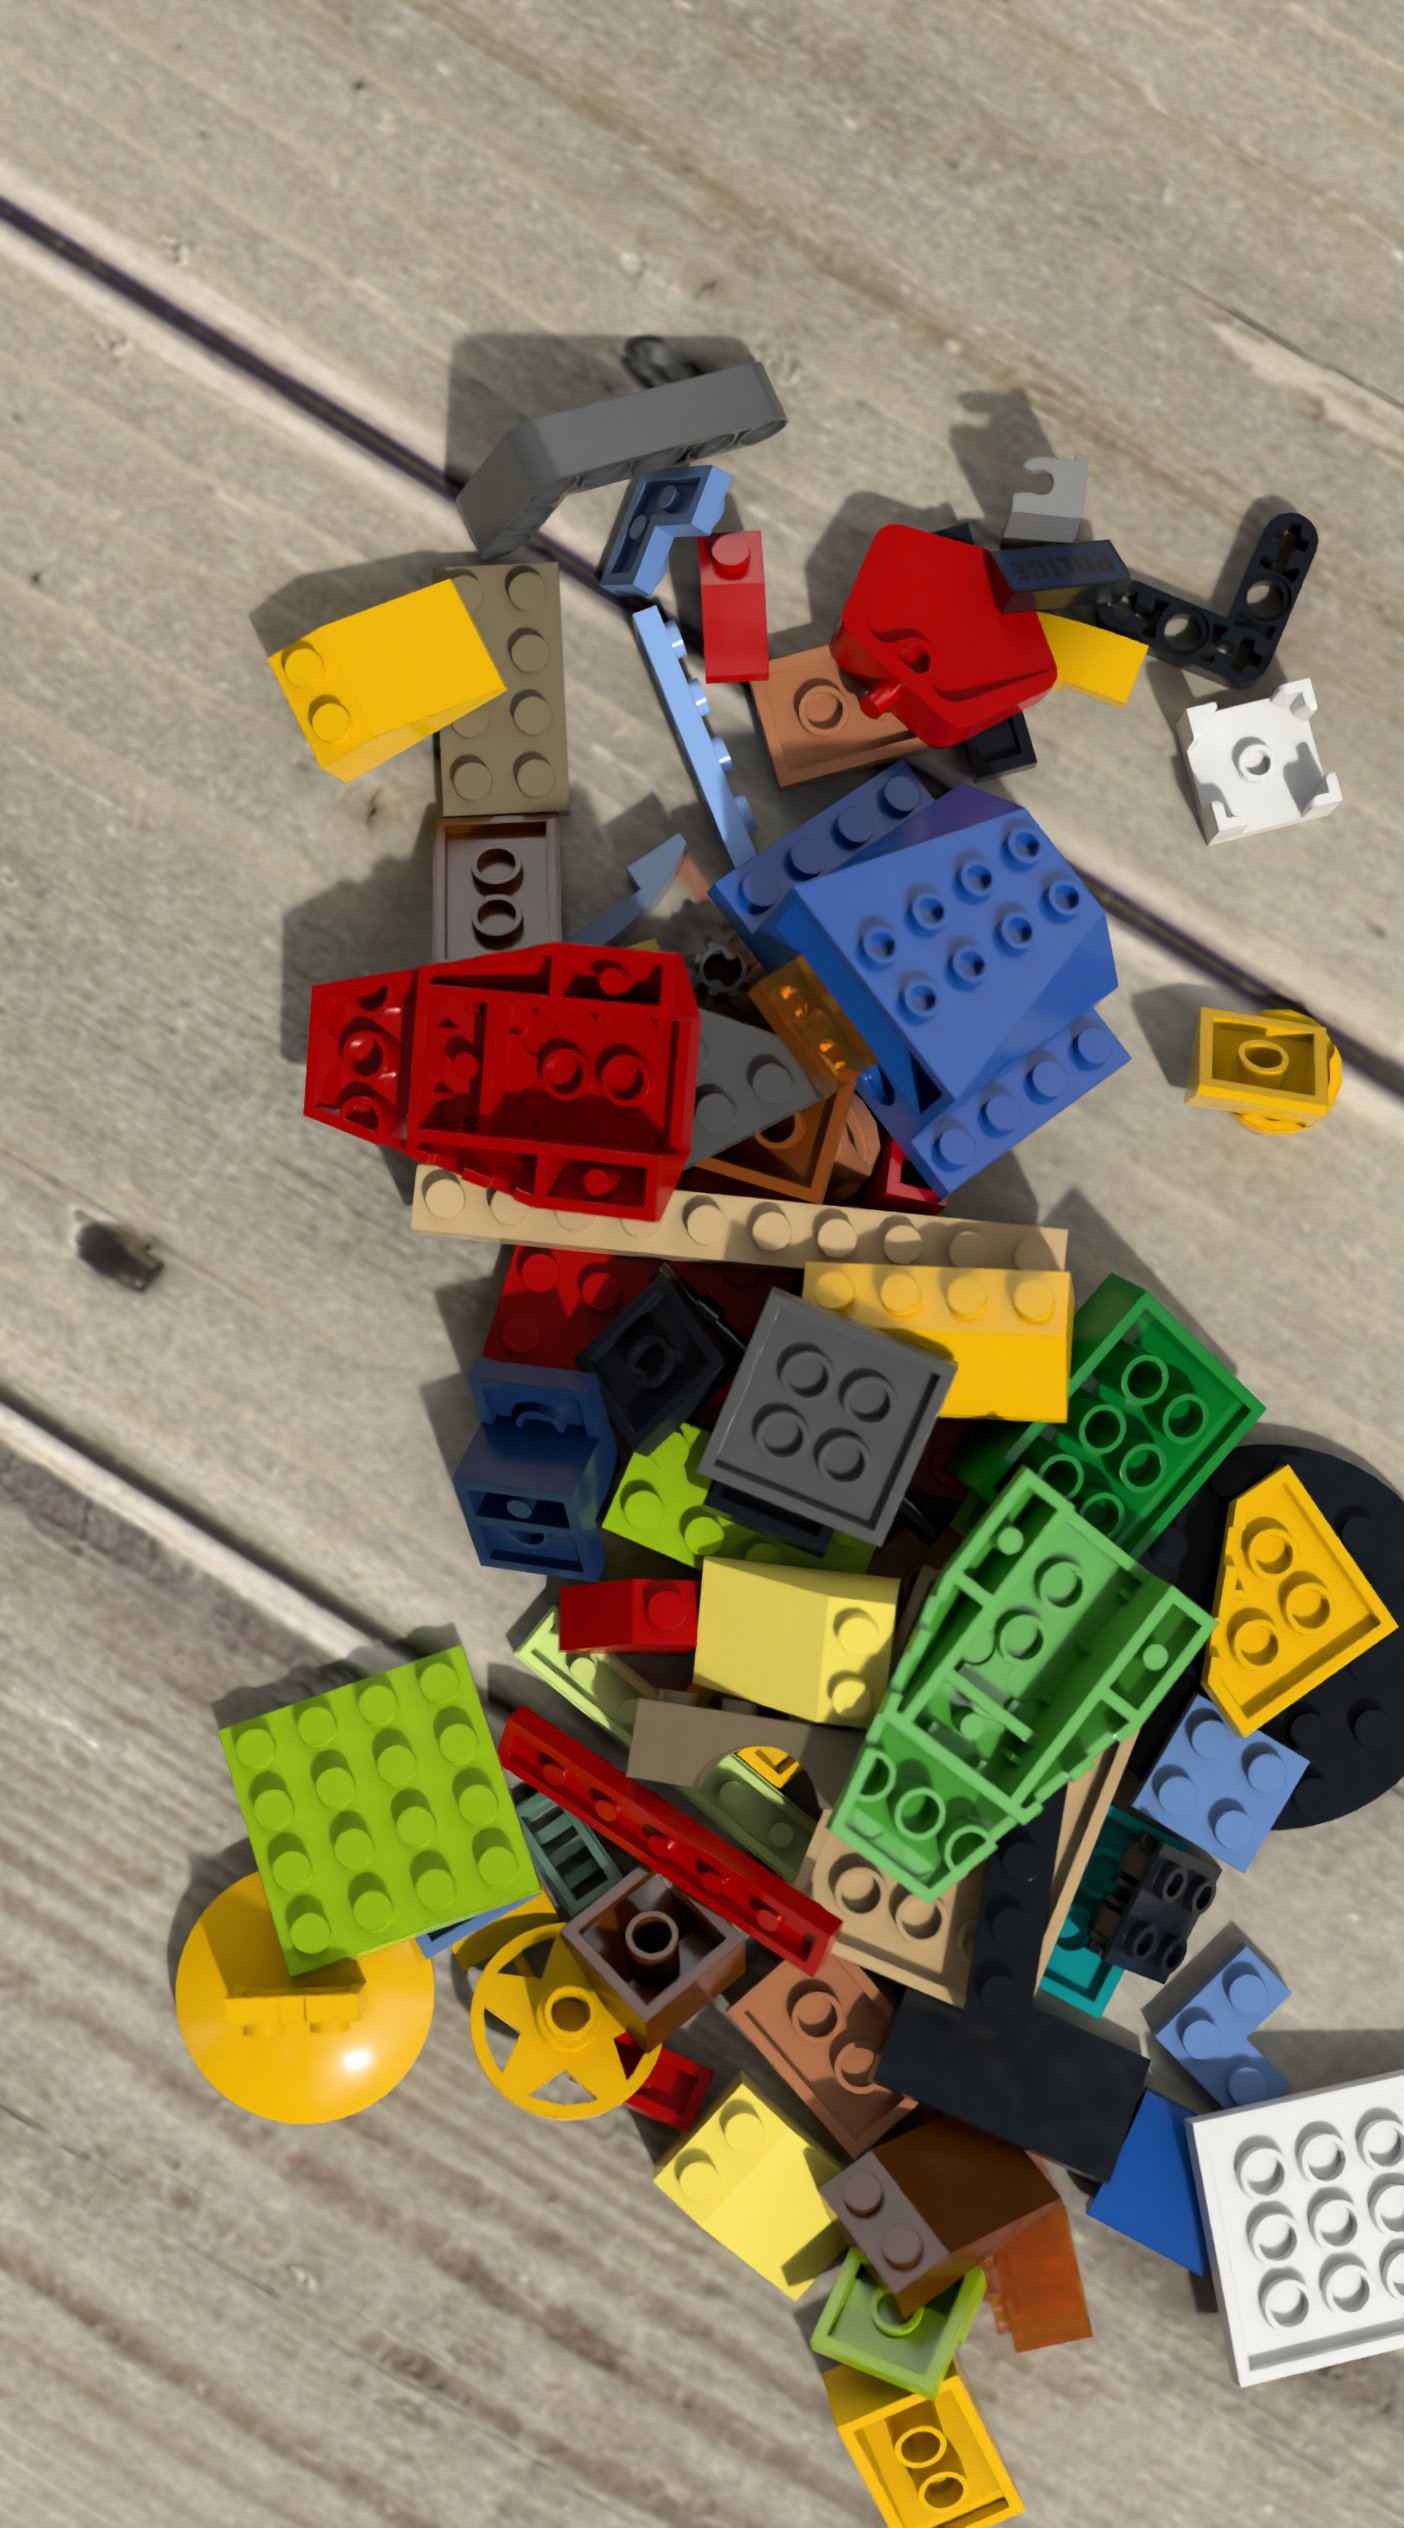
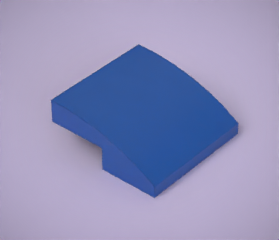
M1146 2086L1136 2104L1110 2183L1096 2184L1085 2204L1086 2214L1202 2276L1209 2264V2256L1184 2125V2119L1199 2116L1200 2114Z

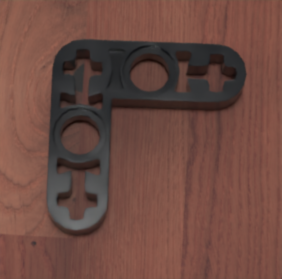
M1289 512L1279 514L1271 519L1257 541L1226 617L1139 581L1131 580L1132 585L1124 597L1134 601L1133 612L1150 619L1154 612V607L1164 611L1154 627L1152 638L1143 635L1149 622L1137 617H1130L1125 625L1119 624L1114 621L1116 610L1108 606V603L1096 604L1094 612L1096 626L1148 645L1146 655L1221 686L1235 690L1249 688L1260 680L1270 665L1317 551L1319 541L1317 530L1312 522L1301 514ZM1286 531L1293 532L1297 535L1295 545L1302 549L1303 552L1294 550L1286 561L1281 574L1270 570L1280 550V544L1273 540L1272 537L1281 539ZM1259 563H1260L1265 569H1259V568H1258ZM1286 577H1293V582ZM1262 585L1272 588L1280 597V611L1271 617L1256 615L1248 606V591ZM1121 601L1109 603L1118 605ZM1180 618L1192 622L1199 632L1198 645L1185 651L1172 647L1166 640L1165 628L1169 622ZM1214 631L1222 635L1216 647L1228 652H1234L1239 644L1245 645L1250 648L1248 659L1256 663V666L1247 665L1241 673L1231 669L1233 659L1229 655L1217 650L1211 656L1210 662L1200 657L1211 642Z

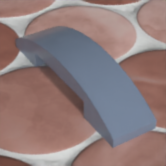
M676 834L626 868L628 881L636 891L634 894L563 942L616 947L640 927L665 897L679 874L687 855L686 841L681 834Z

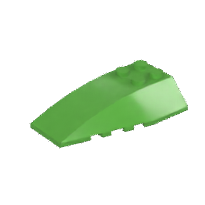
M1023 1465L940 1572L825 1826L829 1831L928 1905L998 1847L995 1842L1017 1823L1020 1822L1025 1825L1044 1809L1041 1803L1067 1781L1071 1780L1075 1783L1096 1766L1093 1760L1115 1741L1122 1744L1143 1725L1219 1624L1173 1585L1151 1574L1073 1511L1075 1509L1073 1504Z

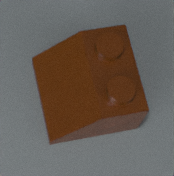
M641 1863L559 1930L561 1939L605 2009L647 2054L653 2051L746 1972L745 1939L724 1917L645 1863Z

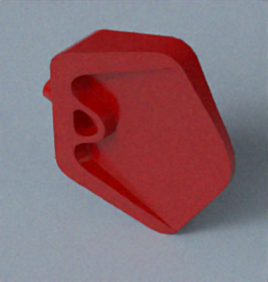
M888 524L880 528L874 536L831 635L829 644L830 653L835 662L868 691L859 702L862 712L868 718L876 720L888 710L925 744L935 749H946L1027 709L1047 696L1057 679V665L1037 612L1035 610L1008 614L1000 613L988 555L991 551L901 524Z

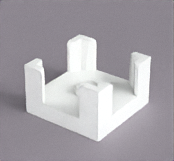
M1310 678L1280 685L1269 698L1216 711V702L1187 708L1175 725L1207 846L1328 816L1343 801L1335 771H1330L1325 776L1323 775L1309 724L1310 717L1317 710V702Z

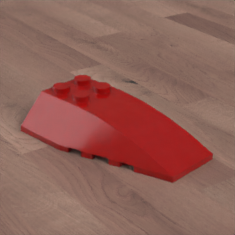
M549 942L518 950L478 955L474 958L434 963L408 970L385 972L314 985L311 992L303 1115L373 1144H383L405 1153L406 1157L425 1165H435L458 1174L462 1180L482 1188H492L510 1195L514 1201L532 1208L652 1223L660 1222L691 1153L701 1017L682 953Z

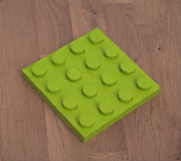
M462 1645L218 1730L289 1975L295 1981L543 1892L477 1685Z

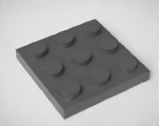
M772 1287L696 1472L882 1547L957 1373L958 1362Z

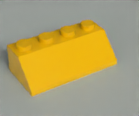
M805 1262L802 1299L958 1362L957 1373L938 1417L1067 1423L1075 1302L1070 1272Z

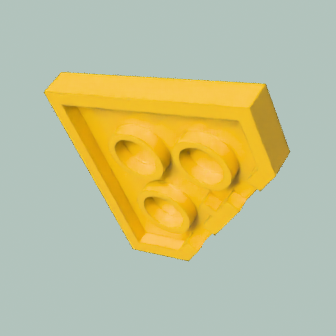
M1289 1465L1279 1467L1229 1502L1211 1617L1219 1624L1207 1639L1200 1684L1236 1737L1245 1738L1399 1626Z

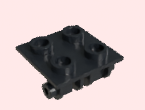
M1142 1830L1137 1841L1132 1838L1130 1839L1117 1866L1118 1869L1138 1879V1884L1136 1885L1114 1873L1110 1878L1113 1882L1133 1893L1129 1902L1107 1891H1104L1101 1896L1124 1910L1123 1914L1121 1915L1106 1905L1098 1903L1088 1925L1083 1931L1089 1935L1083 1947L1100 1956V1959L1107 1963L1165 1985L1170 1973L1174 1972L1184 1960L1187 1951V1940L1199 1916L1207 1911L1215 1898L1216 1882L1222 1869L1166 1844L1162 1839Z

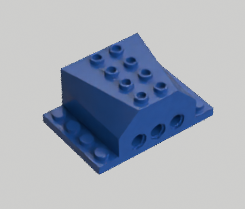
M903 758L716 881L707 892L844 1074L858 1078L855 1087L857 1092L940 1200L950 1195L1132 1059L1094 1009L1119 987L1106 914L1097 900L1025 807L965 783H961L935 801Z

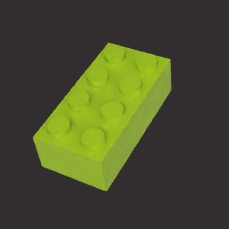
M684 1422L648 1457L636 1452L633 1453L602 1524L604 1529L703 1571L705 1556L865 1575L877 1547L874 1544L835 1529L827 1551L821 1559L701 1510L712 1478L696 1471L712 1433L688 1422Z

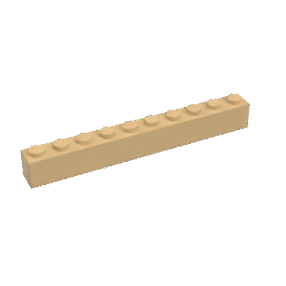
M417 1164L410 1229L416 1235L789 1273L797 1272L800 1274L805 1273V1262L1064 1272L1068 1236L1067 1229L674 1190L661 1221L652 1223L532 1208L514 1201L510 1195L492 1188H482L462 1180L460 1175L438 1166Z

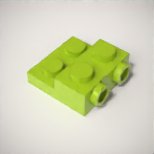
M850 2248L811 2337L810 2345L813 2351L935 2401L957 2345L963 2347L987 2289L983 2269L977 2265L907 2319L903 2320Z

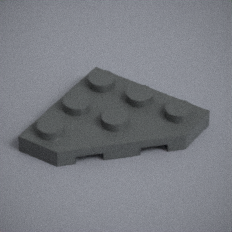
M697 1006L701 1017V1032L691 1153L683 1171L825 1099L797 1040Z

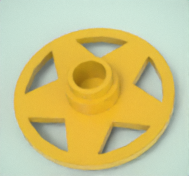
M553 1923L533 1928L513 1938L486 1965L478 1980L471 2002L470 2036L474 2054L481 2070L491 2085L506 2100L523 2111L538 2117L558 2121H576L602 2115L629 2099L642 2086L652 2071L659 2056L662 2043L649 2054L644 2053L634 2073L626 2080L614 2042V2038L623 2034L626 2030L605 2009L561 1939L559 1930L568 1923ZM555 1939L542 1978L499 1973L504 1966L523 1950L544 1941ZM485 2008L520 2034L503 2072L496 2065L486 2041ZM565 2071L595 2100L586 2103L562 2105L539 2100L530 2095Z

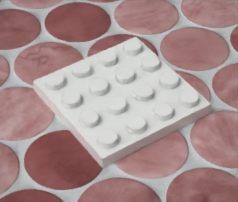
M1404 2069L1184 2119L1231 2381L1242 2388L1404 2348Z

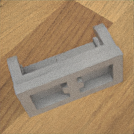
M1076 454L1074 460L1035 457L1024 462L1023 472L1030 475L1040 473L1048 476L1052 482V489L1048 493L1031 491L1013 494L1007 521L1001 531L1000 548L1020 549L1073 543L1083 519L1089 455Z

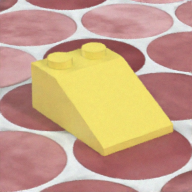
M705 1556L693 1683L814 1722L870 1729L890 1684L900 1579Z
M742 2069L694 2120L689 2133L686 2135L681 2134L653 2166V2182L700 2227L795 2302L848 2245L828 2218L817 2190L843 2171L845 2167Z

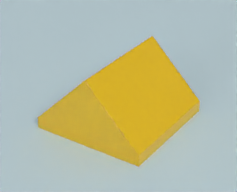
M1200 1006L1183 1104L1308 1126L1326 1116L1329 1107L1326 1027Z

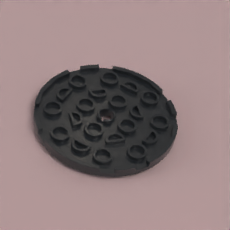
M1251 1444L1235 1446L1137 1562L1151 1574L1173 1585L1211 1616L1229 1502L1279 1467L1289 1465L1399 1626L1257 1729L1310 1761L1270 1829L1282 1831L1307 1828L1330 1822L1355 1812L1376 1800L1404 1777V1501L1376 1477L1330 1454L1282 1444ZM1207 1640L1140 1728L1126 1767L1140 1781L1143 1780L1193 1693L1195 1692L1213 1703L1200 1684Z

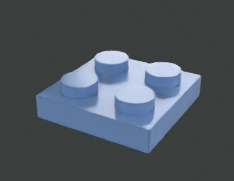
M1194 1692L1129 1804L1245 1874L1310 1761L1257 1729L1245 1738H1237L1215 1704Z

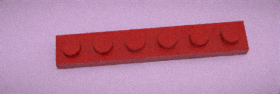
M523 1704L508 1718L498 1747L501 1763L505 1769L813 1978L823 1967L844 1923L843 1920L777 1877L763 1865L758 1864L710 1829L703 1827L663 1800L658 1794L650 1791L631 1777H626L625 1773L611 1765L606 1759L598 1756Z

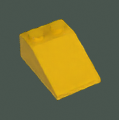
M451 579L321 626L267 658L321 769L345 783L353 781L508 691L454 581Z
M956 2350L935 2401L847 2364H842L822 2373L836 2429L888 2528H988L1026 2511L1020 2493Z

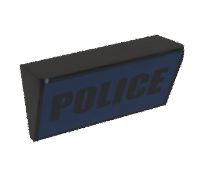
M1110 539L991 551L988 555L1001 614L1118 602L1122 600L1132 585L1130 572Z

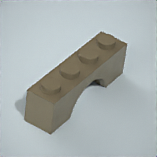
M658 1689L657 1701L638 1698L626 1777L700 1789L711 1771L729 1755L751 1747H773L793 1757L804 1768L814 1785L820 1808L827 1810L834 1809L869 1731L868 1728L852 1726L849 1727V1731L823 1727L824 1723L814 1722L789 1713H785L784 1721L759 1717L760 1704L731 1699H722L720 1711L695 1707L696 1694L668 1689Z

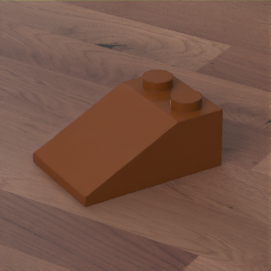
M807 1061L825 1099L694 1166L809 1202L823 1204L858 1078Z

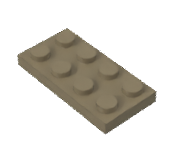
M558 562L433 568V585L447 579L454 581L508 688V691L440 729L443 817L559 813V816L570 815Z

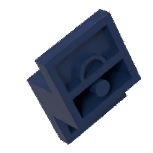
M476 1359L467 1376V1380L481 1423L452 1480L480 1565L599 1583L607 1561L595 1519L618 1472L621 1461L596 1373Z

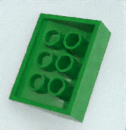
M1111 1272L1073 1318L1067 1423L985 1419L943 1468L987 1508H990L1023 1465L1075 1506L1073 1511L1137 1562L1267 1408L1147 1290Z

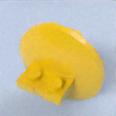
M256 1870L239 1879L223 1891L207 1907L191 1930L178 1965L175 1993L176 2010L181 2034L194 2063L214 2088L227 2099L251 2113L274 2121L292 2124L323 2123L347 2117L374 2104L390 2092L410 2070L425 2043L433 2020L436 2002L435 1968L432 1957L426 1960L416 1939L413 1938L295 1981L290 1978L259 1870Z

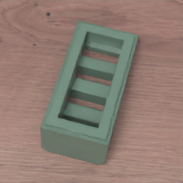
M537 1790L518 1803L516 1809L533 1860L572 1919H574L625 1876L592 1827L564 1808H562L564 1813L533 1834L528 1825L557 1805V1803ZM574 1826L578 1835L548 1855L543 1847ZM588 1848L594 1857L563 1877L558 1869ZM601 1871H604L608 1879L581 1899H578L573 1891Z

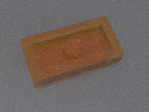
M802 954L759 981L747 992L825 1100L880 1061Z

